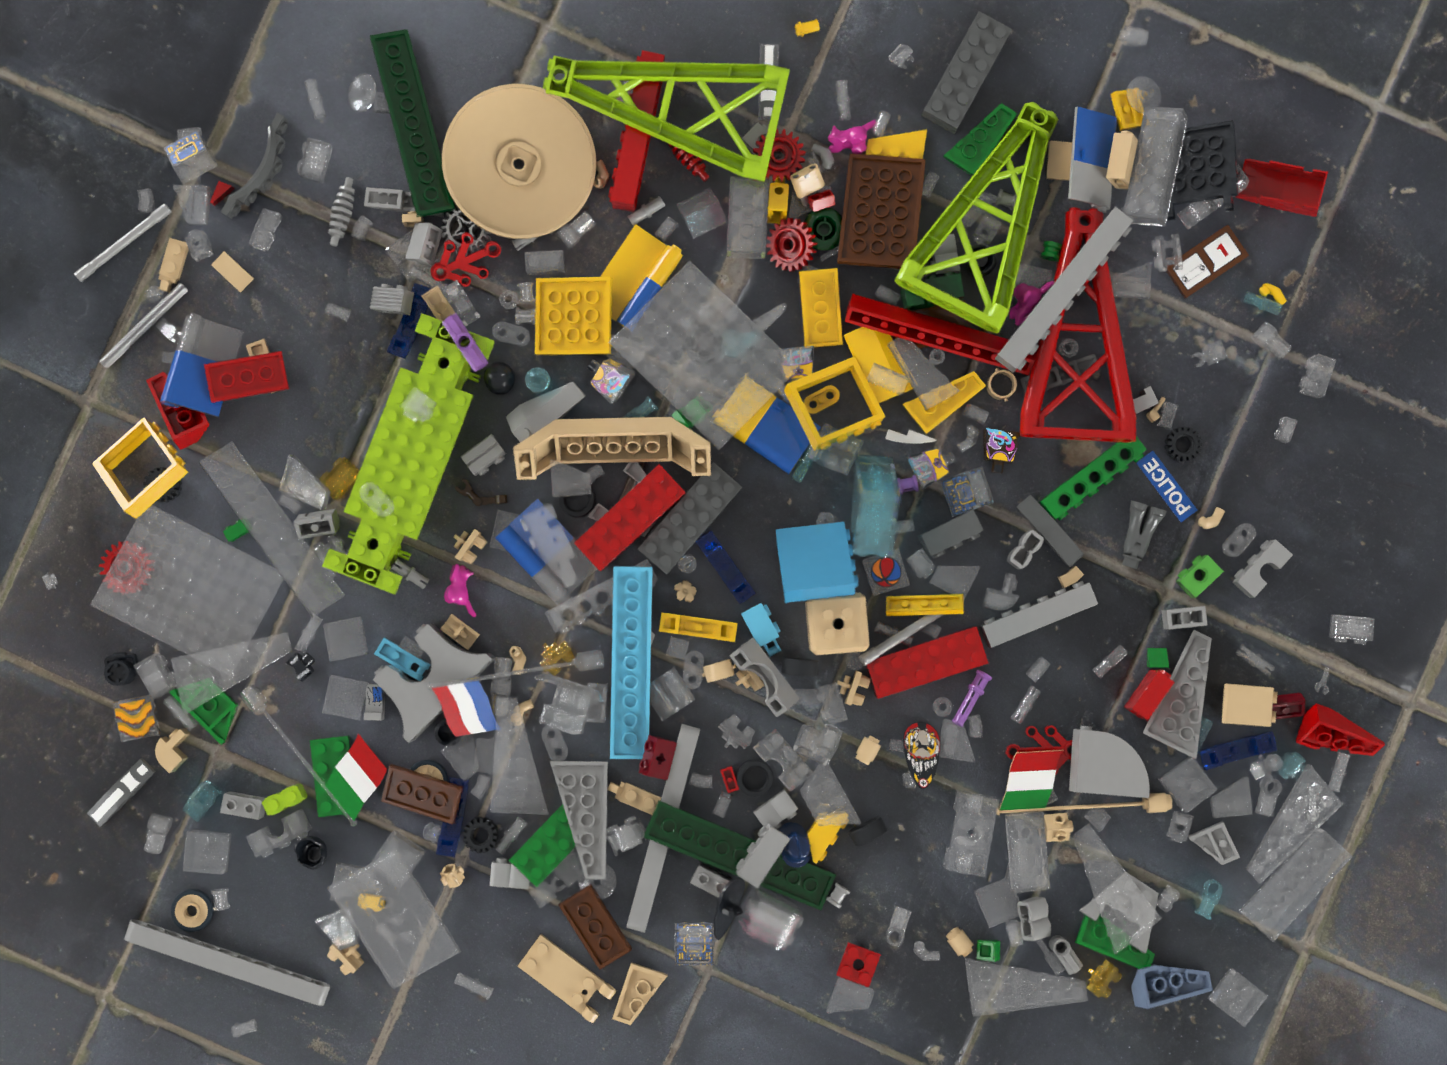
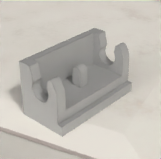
M415 223L405 259L417 261L418 265L432 266L443 230L431 223Z

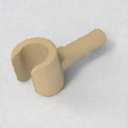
M1161 397L1159 403L1146 414L1151 423L1160 417L1157 411L1166 400L1164 397Z

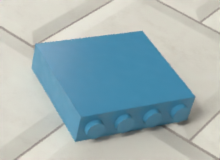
M844 522L776 529V542L785 603L855 595V587H858L857 575H853V571H856L854 559L851 560L850 556H853L852 544H848L850 531L845 529Z

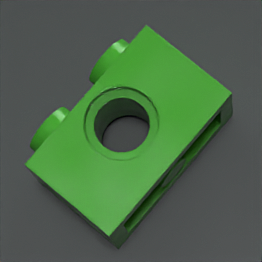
M1209 555L1197 556L1191 562L1193 565L1189 569H1183L1178 574L1179 578L1175 581L1191 598L1199 596L1224 572ZM1196 570L1202 573L1200 580H1197L1194 576Z

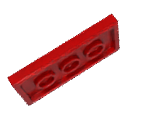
M282 351L204 364L211 403L289 389Z

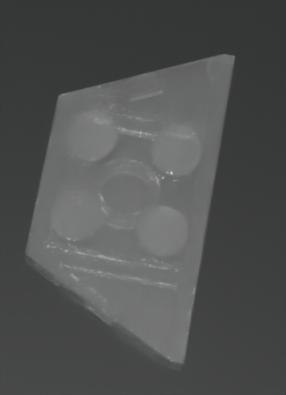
M826 757L823 758L800 789V793L817 825L861 824Z

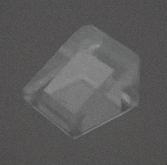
M1092 808L1084 818L1097 831L1101 832L1111 816L1102 808Z

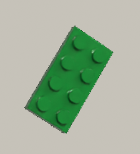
M350 735L310 740L318 817L347 814L325 784L336 765L350 750Z
M563 804L509 859V862L536 888L576 847Z

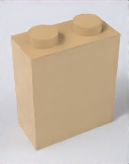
M1130 131L1114 133L1106 178L1116 189H1135L1142 144Z

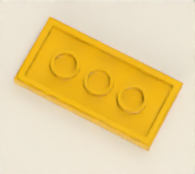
M838 268L799 271L805 348L843 345Z

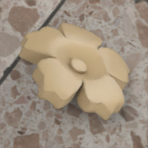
M683 580L682 583L674 586V590L678 591L676 595L679 601L685 599L686 602L691 603L694 600L697 590L695 587H691V583Z

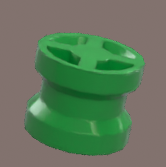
M1044 241V251L1041 252L1040 257L1049 261H1058V254L1062 244Z

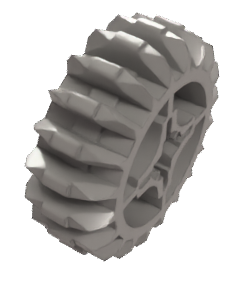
M453 209L452 215L447 212L446 215L449 219L442 220L446 226H441V229L446 232L442 233L441 236L442 238H447L445 241L452 240L455 243L456 253H458L461 243H458L456 240H461L463 232L465 233L462 223L469 228L473 236V243L468 248L470 253H474L476 248L480 250L481 245L485 247V240L491 241V237L487 235L491 233L483 229L476 240L474 233L479 227L471 221H465L462 218L465 215L460 209L458 211ZM458 221L459 227L455 234L452 235L453 225Z

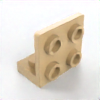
M1049 142L1047 179L1070 181L1072 142Z

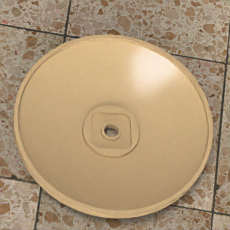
M507 84L483 91L473 97L458 111L444 139L442 170L451 198L471 222L497 236L511 239H531L545 236L560 229L579 213L587 201L594 184L596 153L587 125L568 102L560 96L547 94L546 89L537 86ZM520 159L523 161L524 167L516 169L513 166V162Z

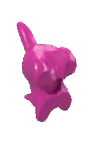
M872 120L863 126H854L843 131L838 130L834 125L830 135L827 137L828 141L832 143L828 149L831 153H838L846 148H850L852 154L864 153L867 149V131L874 127L876 120Z
M1047 282L1041 288L1029 286L1025 283L1017 285L1014 289L1017 303L1011 308L1009 318H1015L1017 326L1022 324L1039 303L1042 295L1055 282Z
M455 564L450 572L451 585L445 589L444 599L449 604L465 605L468 613L472 617H476V613L469 601L466 587L467 579L474 575V572H471L464 565L459 567L458 564Z

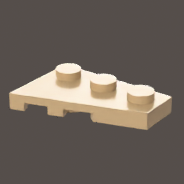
M631 962L612 1019L631 1025L668 974Z

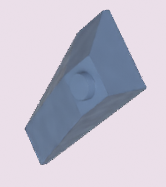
M1158 965L1138 969L1131 986L1134 1005L1146 1009L1213 991L1209 971Z

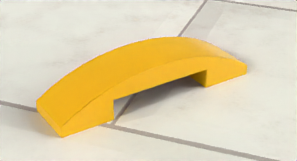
M661 612L659 632L735 642L738 623Z

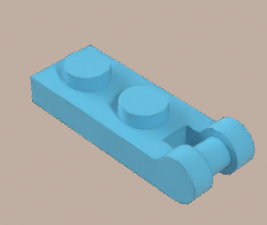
M385 637L374 655L418 681L423 679V673L431 665ZM414 663L419 665L416 671L411 669Z

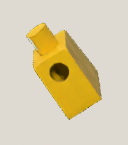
M785 177L783 183L780 182L779 178H776L774 183H770L767 223L781 224L780 220L787 217L789 184H785Z

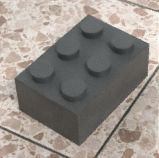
M971 510L917 537L926 556H932L934 559L945 554V549L950 548V550L956 549L963 545L962 541L967 539V542L980 537L979 533L984 530L974 510Z

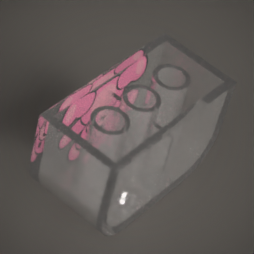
M730 175L727 257L765 259L769 177H766L765 182Z
M760 885L758 888L752 886L742 906L743 913L737 916L745 934L782 951H785L787 946L792 944L795 937L794 932L796 928L801 926L803 921V914L795 903Z

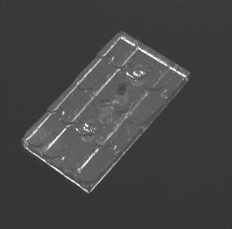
M397 850L390 852L327 887L340 910L345 914L355 933L360 937L375 964L378 965L393 989L462 952Z

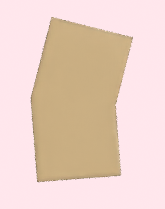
M1073 566L1067 573L1058 576L1062 588L1076 583L1084 574L1077 566Z

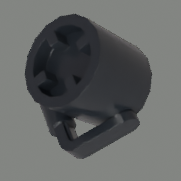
M114 653L104 659V676L111 685L130 684L134 681L136 675L139 674L135 653ZM128 658H132L133 664L125 660Z

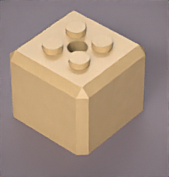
M855 593V595L806 600L809 650L812 653L823 655L866 651L869 647L865 596L861 593ZM836 618L843 620L844 626L842 629L837 630L833 627V621Z

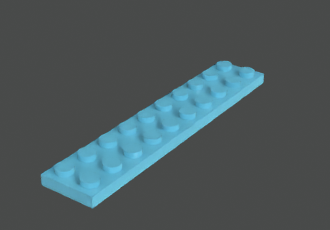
M613 566L610 759H642L645 751L644 745L649 735L652 567Z

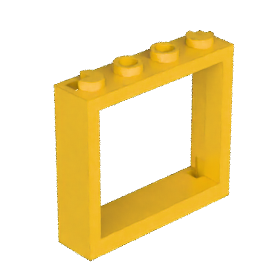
M855 356L792 381L784 389L814 451L820 448L821 450L827 449L836 441L842 443L848 439V436L853 434L854 436L861 435L867 428L875 429L881 425L882 420L885 418ZM850 371L873 416L820 437L798 392Z
M146 418L141 419L92 463L122 509L135 519L188 473L184 467L186 463L180 456L176 455L177 450L167 443L169 439L162 432H159L161 428L156 422L151 423ZM152 435L172 465L132 500L112 470Z

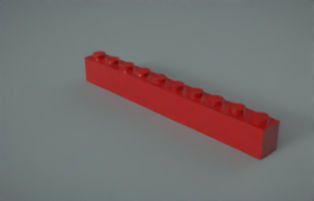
M856 294L851 296L845 317V322L1007 369L995 358L1009 339ZM1035 352L1033 355L1028 354L1025 357L1026 364L1021 370L1016 369L1015 372L1029 375L1035 362Z

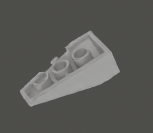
M571 382L519 404L506 416L512 433L521 443L555 419L563 418L586 395L575 382Z

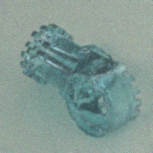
M647 396L641 405L634 407L623 418L647 417L653 411H657L658 408L654 403L652 404L653 401Z
M1209 879L1204 883V892L1201 896L1202 901L1199 908L1194 911L1200 916L1202 914V917L1204 916V918L1211 920L1212 917L1210 915L1215 905H1218L1223 892L1221 883L1214 879ZM1215 883L1218 885V891L1211 894L1208 891V887Z

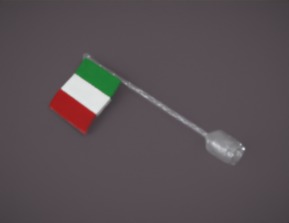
M253 684L246 687L240 693L243 702L252 713L257 712L259 714L262 712L351 822L350 825L355 826L357 824L355 819L364 803L381 784L386 775L387 768L358 733L352 747L336 765L327 783L324 784L265 710L268 707L266 705L268 700L258 687H254Z

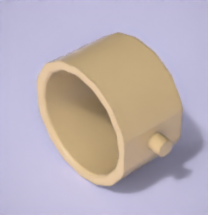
M996 368V372L987 380V391L994 399H1004V402H1006L1016 391L1017 380L1010 371ZM1003 374L1010 378L1012 390L1008 395L1000 396L992 390L991 381L995 375Z
M731 659L713 663L703 667L704 673H702V676H706L707 683L735 675L734 669L736 666L735 664L732 665Z

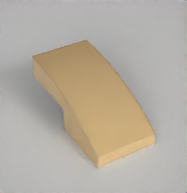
M225 251L211 264L240 292L254 279Z

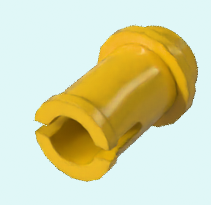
M817 19L795 24L797 36L803 37L804 34L820 31Z

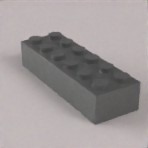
M979 11L927 103L922 117L955 134L1012 29Z
M713 462L711 464V476H701L640 545L638 550L667 575L743 487Z

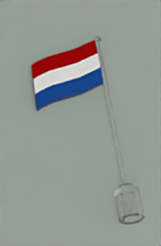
M601 649L577 653V657H574L572 662L431 684L430 682L427 688L434 691L441 703L447 724L452 733L457 737L502 729L493 716L488 697L479 680L575 665L576 669L579 668L580 672L604 668V659Z

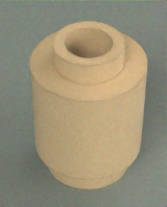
M871 735L869 738L864 737L856 751L857 755L855 758L869 765L870 762L874 761L881 748V745H879L880 740Z
M959 927L954 928L946 935L947 942L958 956L963 955L965 957L973 951L971 947L974 944Z

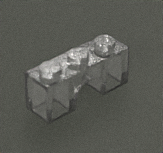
M776 729L764 736L753 747L764 762L774 759L781 764L783 772L778 778L790 792L804 783L813 773Z
M303 809L281 819L284 826V832L281 836L273 835L268 826L246 836L255 857L262 855L265 858L274 853L272 849L278 846L280 849L291 845L290 840L297 838L299 841L309 836L307 832L312 830V827Z

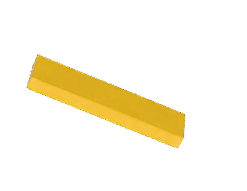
M963 594L886 596V616L964 614Z

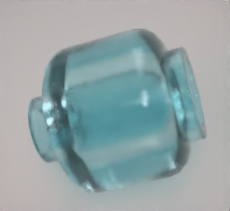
M1288 751L1277 762L1278 773L1286 780L1289 778L1297 780L1307 768L1305 764L1306 759L1296 751H1293V753Z

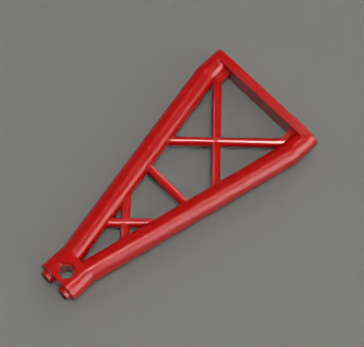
M1074 207L1065 212V235L1054 282H1056L1079 253L1083 238L1086 244L1102 224L1103 213L1098 211V209L1093 208L1085 211ZM1080 220H1086L1088 222V226L1082 225L1080 223ZM1108 261L1102 267L1098 265L1095 269L1097 274L1092 279L1093 288L1088 284L1090 282L1088 279L1083 284L1086 287L1084 291L1096 303L1100 325L1062 323L1065 309H1063L1060 313L1062 316L1056 326L1051 324L1048 328L1051 332L1044 341L1041 338L1038 341L1037 345L1039 347L1035 352V362L1031 368L1020 414L1021 437L1124 443L1136 441V413ZM1060 330L1101 333L1105 354L1079 376L1056 351ZM1054 359L1074 382L1041 410ZM1106 362L1116 414L1085 382ZM1080 387L1112 421V431L1044 427V418Z

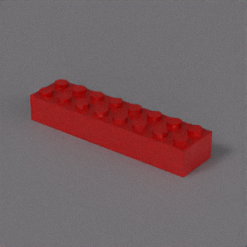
M642 50L641 56H637L636 62H665V55ZM644 81L633 88V93H630L629 96L639 110L656 116L662 82ZM625 124L626 129L625 131L622 130L620 137L622 149H618L616 156L618 168H614L612 175L614 187L610 186L608 198H610L614 209L635 212L651 135Z

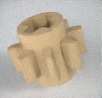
M455 863L448 864L442 869L440 873L442 878L440 880L444 886L448 884L450 888L458 887L463 882V879H465L463 875L464 870L461 865L457 867Z

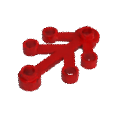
M465 232L461 236L462 243L455 261L448 263L450 255L455 251L456 246L452 240L445 241L443 245L444 252L440 262L433 264L430 269L432 278L436 281L450 279L464 287L471 284L470 276L468 274L459 275L451 271L461 269L478 275L480 279L487 278L489 272L486 267H476L469 263L487 255L491 258L498 257L501 253L499 243L489 241L485 248L465 256L469 245L473 243L472 234ZM466 236L471 237L470 241L468 242L464 241V238ZM452 244L453 248L447 249L446 246ZM494 245L496 246V249L494 251H490L489 247ZM439 268L443 269L441 274H438L436 271ZM485 270L486 274L480 275L479 272ZM468 278L469 280L467 283H463L462 279Z
M1048 725L1044 729L1045 734L1053 737L1061 745L1052 746L1038 733L1036 727L1028 726L1025 730L1026 735L1033 738L1042 747H1020L1016 744H1010L1007 746L1005 753L1008 758L1013 760L1015 755L1010 754L1011 748H1015L1016 752L1063 750L1057 763L1056 775L1058 769L1068 759H1071V753H1068L1067 749L1072 746V740L1067 741L1057 732L1056 727ZM1052 727L1054 733L1049 735L1047 731ZM1030 728H1033L1035 730V733L1033 735H1029L1028 730Z

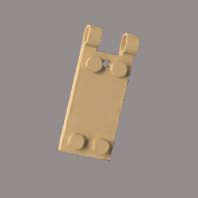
M542 934L518 965L520 969L578 1011L591 1023L595 1022L599 1013L586 1003L596 989L610 1000L617 992L614 987ZM584 989L588 992L586 995L582 993Z

